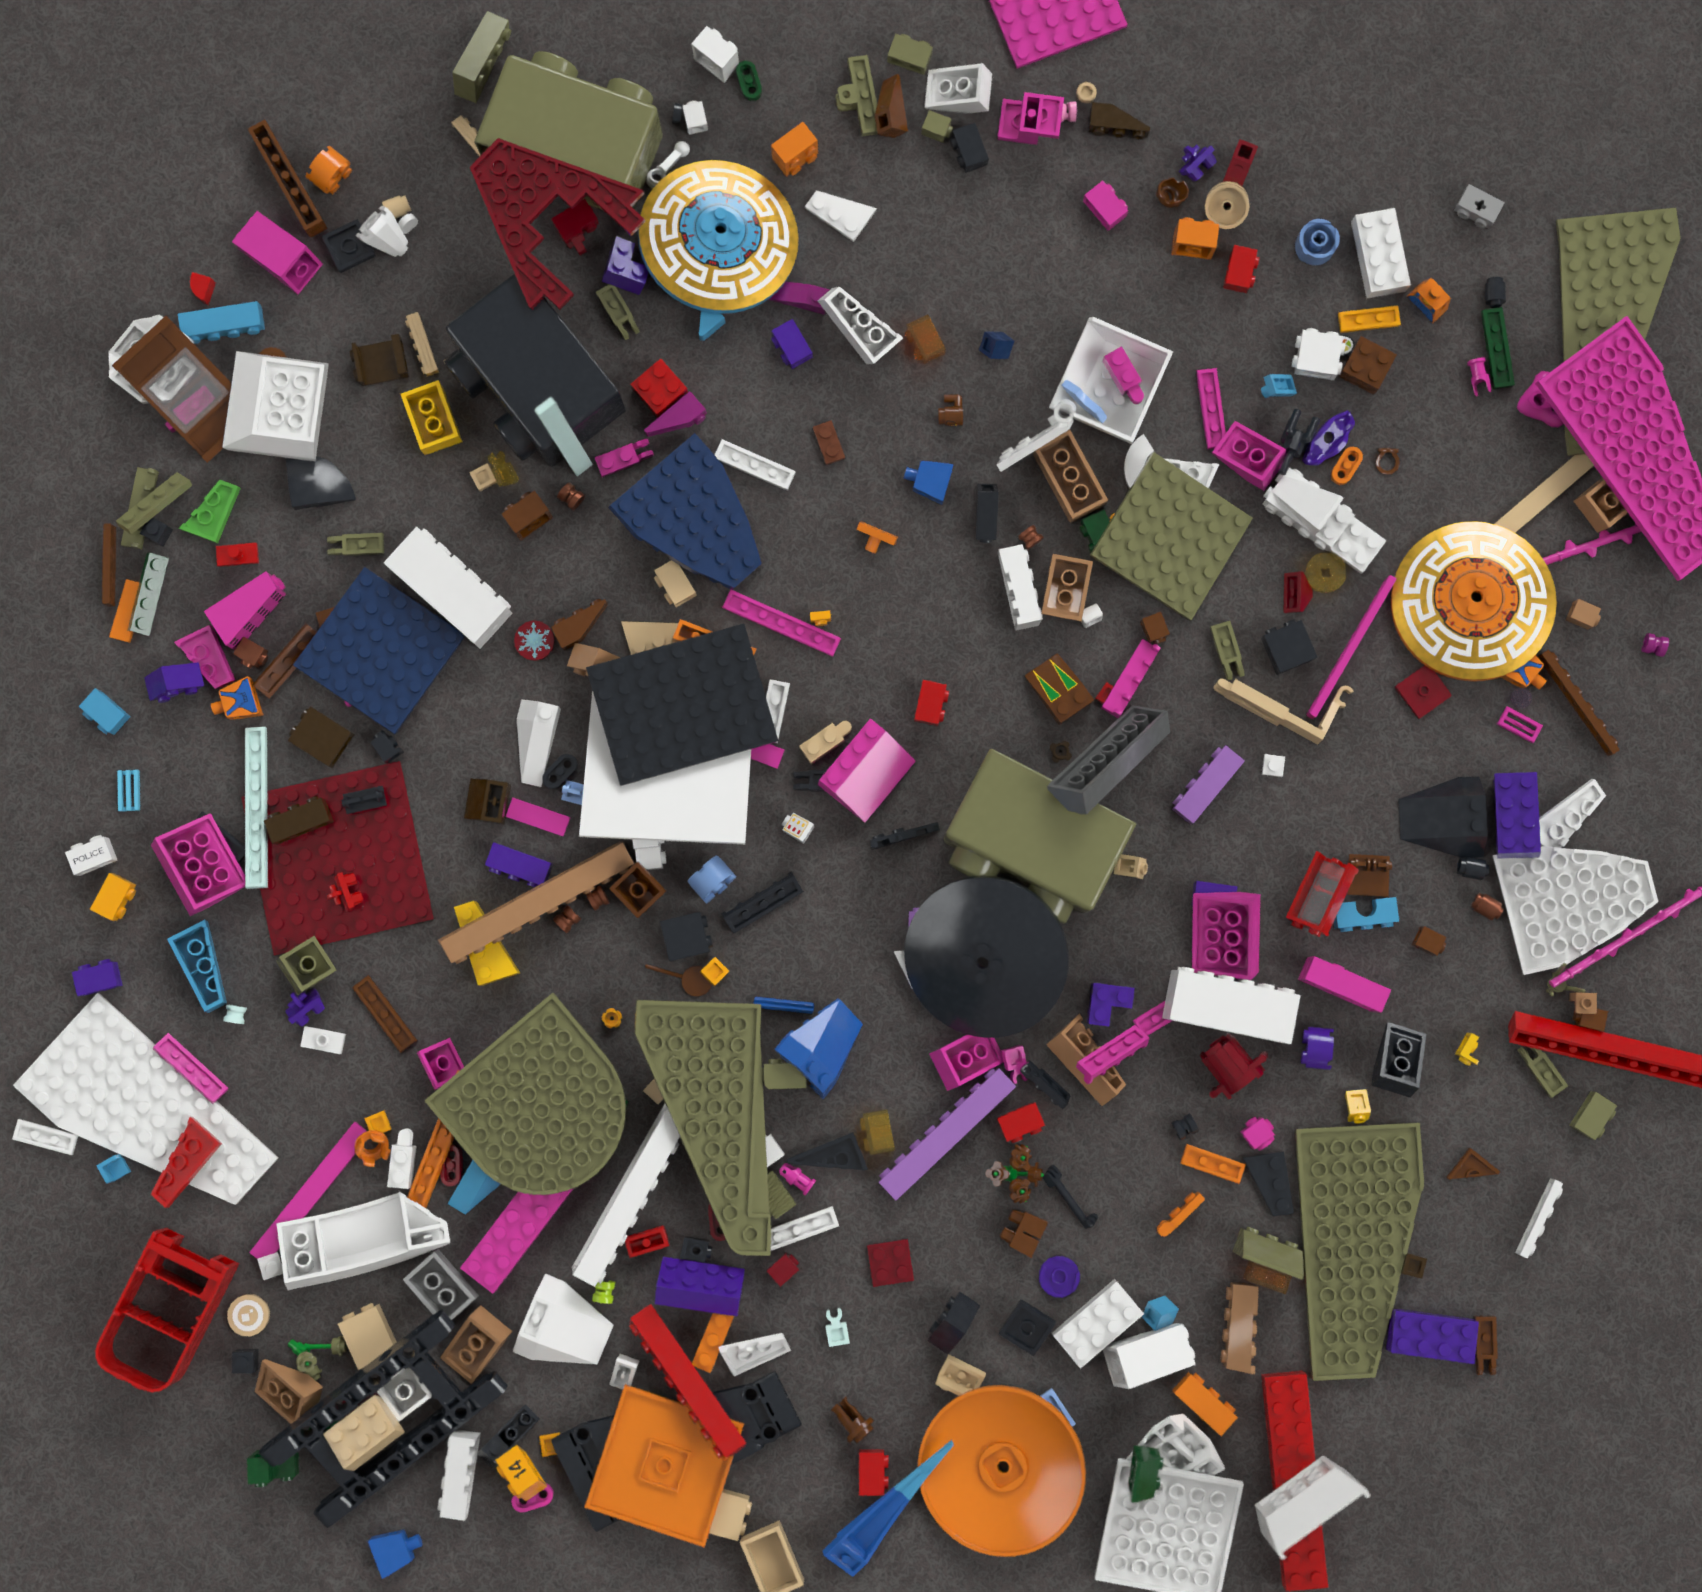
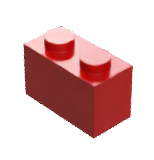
M1238 245L1233 246L1223 286L1224 289L1247 293L1249 288H1253L1255 276H1252L1253 269L1258 267L1259 257H1256L1258 250Z
M927 680L922 681L914 718L915 722L938 726L939 722H943L945 710L941 709L943 702L947 703L949 696L946 684Z
M1035 1102L997 1117L1006 1141L1011 1140L1012 1143L1022 1140V1135L1029 1132L1031 1135L1041 1132V1127L1045 1126Z
M859 1449V1496H883L884 1489H888V1476H884V1468H888V1455H884V1449Z

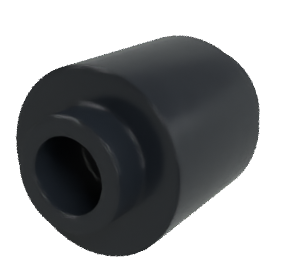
M1490 277L1485 284V304L1490 305V308H1500L1506 303V284L1502 277Z
M1470 857L1459 859L1457 874L1462 875V877L1483 880L1484 877L1488 876L1489 865L1486 864V860Z

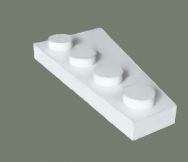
M1595 779L1589 780L1539 817L1541 847H1564L1569 841L1570 836L1581 827V823L1585 818L1590 816L1605 798V793Z

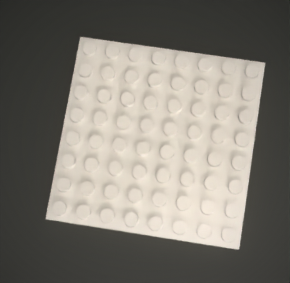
M592 691L579 837L745 844L751 750L620 786Z

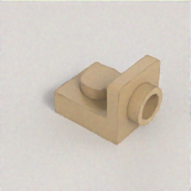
M1121 854L1114 868V874L1143 879L1148 869L1146 859Z

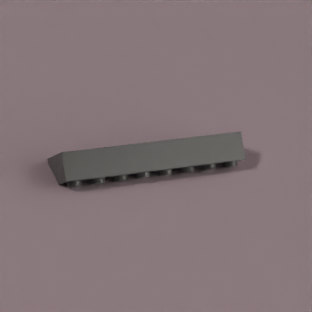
M1132 705L1048 784L1047 789L1068 811L1087 815L1170 733L1168 711Z

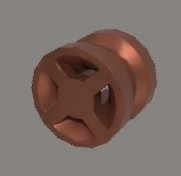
M1034 525L1018 536L1026 544L1027 550L1044 538L1041 534L1037 533Z
M601 886L596 887L595 891L586 894L595 911L601 905L610 903Z

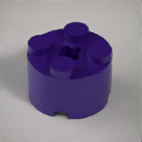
M1308 1027L1307 1030L1303 1031L1302 1043L1306 1044V1051L1301 1053V1064H1305V1068L1331 1070L1332 1065H1328V1062L1333 1058L1334 1037H1330V1033H1333L1334 1029Z

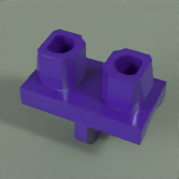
M1195 145L1193 148L1186 146L1183 149L1185 156L1182 160L1185 163L1189 159L1190 161L1179 172L1183 176L1187 175L1192 181H1197L1203 176V172L1199 169L1198 165L1202 163L1206 169H1209L1217 162L1212 154L1215 149L1211 145L1208 148L1203 147L1201 150L1198 145Z
M313 988L307 994L304 991L300 995L295 992L291 993L290 996L293 1000L288 1003L289 1008L285 1012L292 1024L295 1022L302 1027L310 1020L306 1014L312 1009L316 1014H319L325 1007L318 991Z

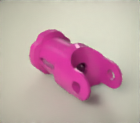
M1483 357L1467 362L1471 369V383L1476 396H1478L1476 386L1480 382L1485 381L1488 391L1491 392L1489 374H1486L1484 365L1486 360Z
M788 1163L783 1164L779 1171L781 1176L786 1178L787 1183L798 1187L803 1191L804 1195L809 1192L816 1181L804 1175L800 1168L793 1167Z

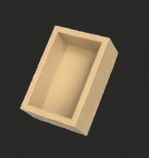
M374 1395L323 1435L342 1467L346 1470L354 1471L402 1435L404 1430L380 1396Z
M780 1520L741 1537L740 1544L760 1592H789L804 1585L803 1575Z

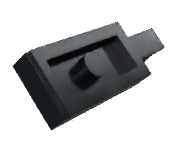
M1030 1060L1021 1067L1020 1072L1024 1077L1031 1079L1038 1090L1049 1096L1054 1105L1059 1106L1062 1110L1068 1105L1071 1097L1070 1094L1043 1068L1039 1069Z

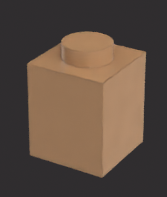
M1577 599L1572 603L1566 621L1588 630L1593 626L1596 627L1599 623L1601 608Z

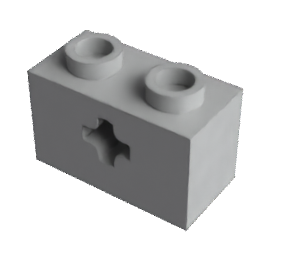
M1469 184L1454 211L1458 212L1457 215L1463 219L1469 218L1475 221L1478 227L1489 229L1495 222L1505 202Z

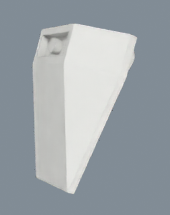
M545 1274L519 1331L513 1352L531 1360L598 1364L614 1325L565 1281Z

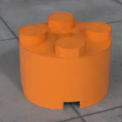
M328 146L327 152L322 150L309 166L312 171L310 174L306 173V178L326 194L330 192L333 195L340 187L338 182L342 177L346 179L352 172V169L349 168V160L331 146Z

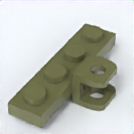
M868 56L848 57L847 63L851 84L842 85L837 89L835 96L837 109L839 111L857 109L862 136L877 134L875 121L877 102Z

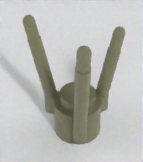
M1563 963L1553 972V977L1547 982L1548 988L1546 992L1550 996H1554V992H1562L1564 990L1585 992L1583 988L1566 985V981L1555 988L1550 985L1549 981L1564 970L1567 965L1566 963Z

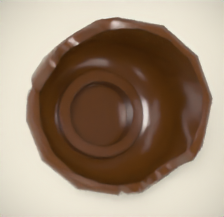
M1175 177L1162 180L1157 186L1156 197L1163 206L1168 208L1179 207L1189 195V188L1186 182H1178L1175 180Z

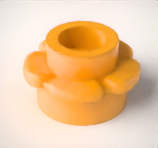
M609 1008L606 1010V1013H603L602 1021L607 1028H616L621 1024L622 1014L620 1011Z

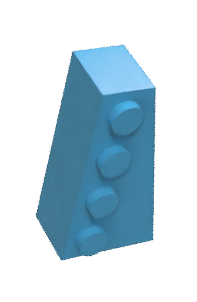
M203 920L168 938L167 940L203 1010L210 1013L227 1004L208 921Z

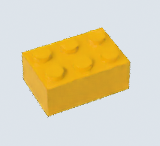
M439 380L401 393L420 450L424 455L463 442L445 391Z

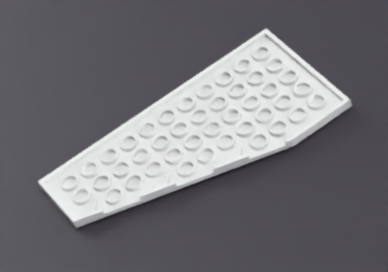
M97 993L13 1085L57 1127L159 1172H162L167 1167L170 1161L168 1159L171 1153L175 1151L179 1143L178 1139L181 1133H184L189 1118L194 1117L222 1144L191 1180L189 1185L234 1205L238 1204L278 1159L268 1147L219 1102L216 1101L212 1104L153 1050L155 1044L100 993Z

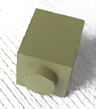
M929 110L921 135L944 143L946 137L950 138L953 130L951 118Z

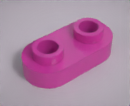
M546 1484L547 1487L543 1489L547 1493L546 1497L543 1498L537 1493L525 1504L520 1503V1500L515 1495L512 1498V1506L518 1512H527L548 1505L553 1499L554 1491L549 1484Z

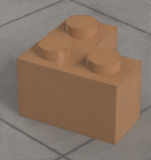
M575 643L567 666L573 668V673L588 676L586 667L620 657L600 648Z

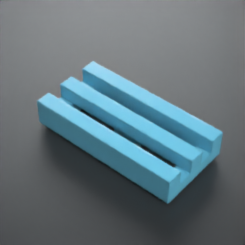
M139 770L117 771L118 811H140ZM123 775H126V807H124ZM131 775H134V807H131Z

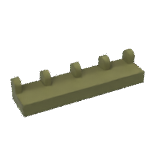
M137 467L128 511L155 490L159 474L157 470ZM143 526L132 535L124 530L121 546L142 550L145 537L139 533Z

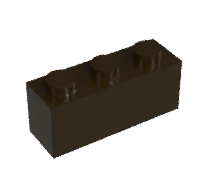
M318 796L306 800L307 803L304 805L295 804L288 807V811L284 813L275 812L268 815L269 819L264 820V824L272 844L278 845L333 823L334 820L326 800L318 798Z

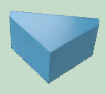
M701 311L700 341L706 340L726 323L721 313Z

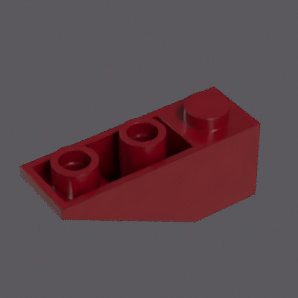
M1239 139L1222 182L1230 181L1243 186L1257 151V145ZM1229 202L1224 203V205L1231 207Z

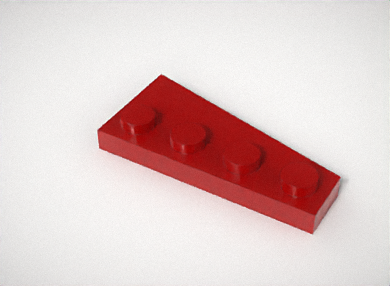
M194 1117L189 1118L184 1133H181L178 1139L179 1143L175 1151L171 1153L168 1159L170 1161L167 1167L162 1171L151 1193L165 1208L171 1206L222 1144Z

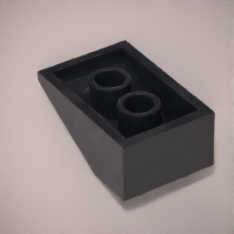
M1387 1022L1375 1061L1371 1086L1411 1097L1420 1088L1427 1034Z

